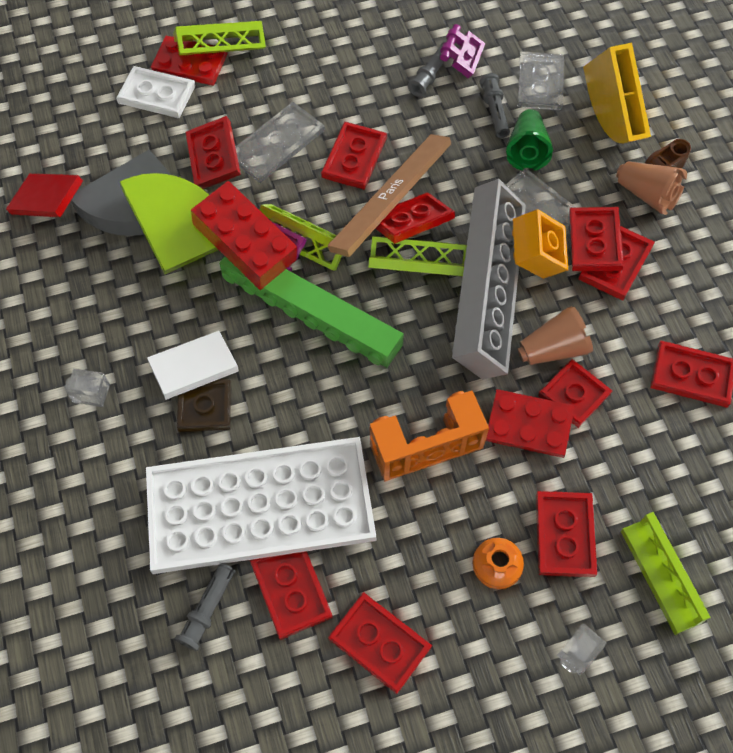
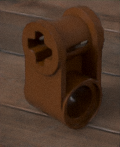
M676 139L651 154L645 163L683 168L691 152V145L684 139Z

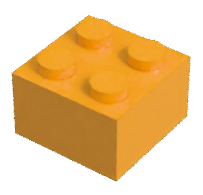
M538 209L513 219V257L516 265L543 279L568 271L566 229L563 224Z

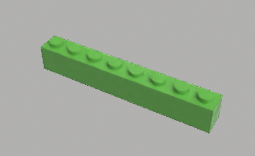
M226 257L219 263L222 277L231 284L236 283L248 294H255L261 297L268 305L279 307L289 317H296L304 321L305 325L309 328L320 330L330 340H338L345 344L350 351L363 354L375 365H382L388 368L403 346L404 333L287 269L262 290H259Z

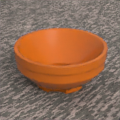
M491 538L484 541L476 549L472 561L473 570L478 580L485 586L497 590L513 586L520 579L524 567L523 556L519 548L513 542L504 538ZM495 552L505 553L508 557V564L504 567L496 566L492 561V555Z

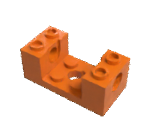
M472 390L465 393L459 391L447 398V413L444 414L443 419L446 428L428 438L420 436L407 444L396 415L389 418L388 416H382L374 420L373 423H370V446L384 482L484 448L489 427Z

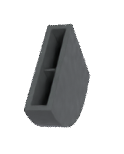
M149 149L78 190L71 203L83 220L99 230L116 235H143L144 233L121 189L120 181L141 174H171Z

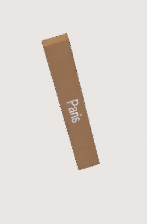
M430 134L328 244L329 251L350 257L451 145L450 137Z

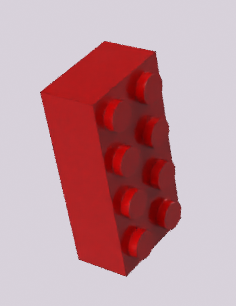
M230 181L224 183L191 209L193 225L259 290H262L297 260V245Z

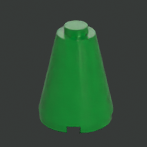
M528 109L523 111L518 117L506 146V155L508 162L518 170L526 171V168H533V171L539 170L550 162L553 145L540 113L536 110Z

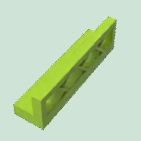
M262 21L177 26L173 32L174 42H177L179 55L266 48ZM258 36L259 43L252 44L245 37ZM239 38L240 40L236 45H230L224 39ZM217 39L218 43L213 47H209L202 40ZM184 41L197 42L193 48L184 49L183 47Z
M272 204L260 206L259 210L272 222L283 225L282 227L289 228L296 234L300 233L304 238L312 239L315 249L308 252L303 247L300 255L333 271L337 270L342 255L335 254L331 263L325 260L322 250L327 248L328 244L337 235Z
M372 236L368 268L463 276L467 249L465 244L405 239L395 243L400 244L395 248L392 245L393 242L387 237ZM377 242L387 243L393 251L386 257L376 256ZM404 245H411L417 253L412 258L405 259L398 250ZM416 246H425V247L422 248L421 250H419ZM428 247H436L441 256L435 261H428L422 252ZM440 248H448V250L443 252ZM453 249L464 250L462 264L452 263L446 255ZM394 253H396V255H397L399 258H394V257H391V256H392ZM420 255L423 260H416L415 258ZM444 257L447 262L439 261Z
M654 512L646 514L640 522L623 528L621 533L674 635L696 627L711 618Z

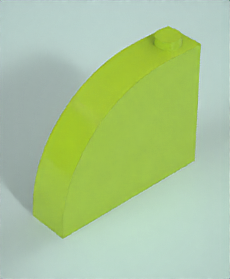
M159 173L141 174L120 181L121 189L164 274H168L218 251L192 223L191 209L209 196L199 186L177 176Z

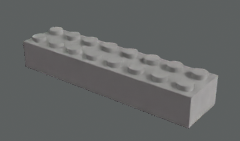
M500 179L480 185L474 189L461 294L458 304L457 324L455 327V339L452 349V358L482 380L508 374L519 266L515 264L513 257V219L524 215L526 204Z

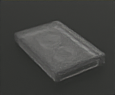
M520 52L517 107L562 110L564 55Z

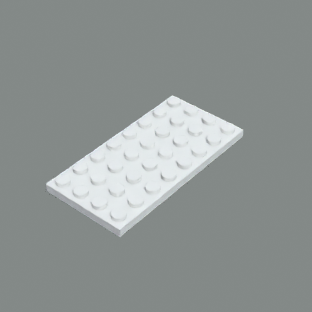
M360 437L146 467L150 571L152 574L376 541V531Z

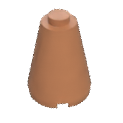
M628 161L618 168L616 177L619 184L659 213L666 215L668 214L666 210H672L682 195L684 186L681 185L682 178L687 179V171L677 167Z
M572 306L564 309L520 341L521 347L517 348L521 360L523 362L527 361L529 365L588 355L593 352L590 336L586 337L584 330L586 326L577 309Z

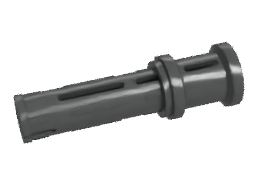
M445 42L441 43L426 66L418 69L417 76L409 81L408 89L413 95L417 97L424 96L427 86L435 81V74L444 63L440 59V50Z
M490 73L484 75L479 83L485 93L483 99L490 108L496 137L504 138L510 134V129L508 128L502 104L503 92L499 89L498 84L500 80L498 75Z
M224 563L218 565L195 610H191L188 613V621L181 634L176 635L174 638L178 643L198 651V643L205 630L209 629L212 625L210 618L228 583L236 572L232 567Z

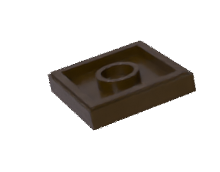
M218 379L179 394L177 409L178 432L231 430V380Z

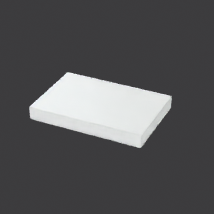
M133 66L116 99L119 104L180 118L196 85L194 80Z
M220 331L147 357L165 400L239 371Z

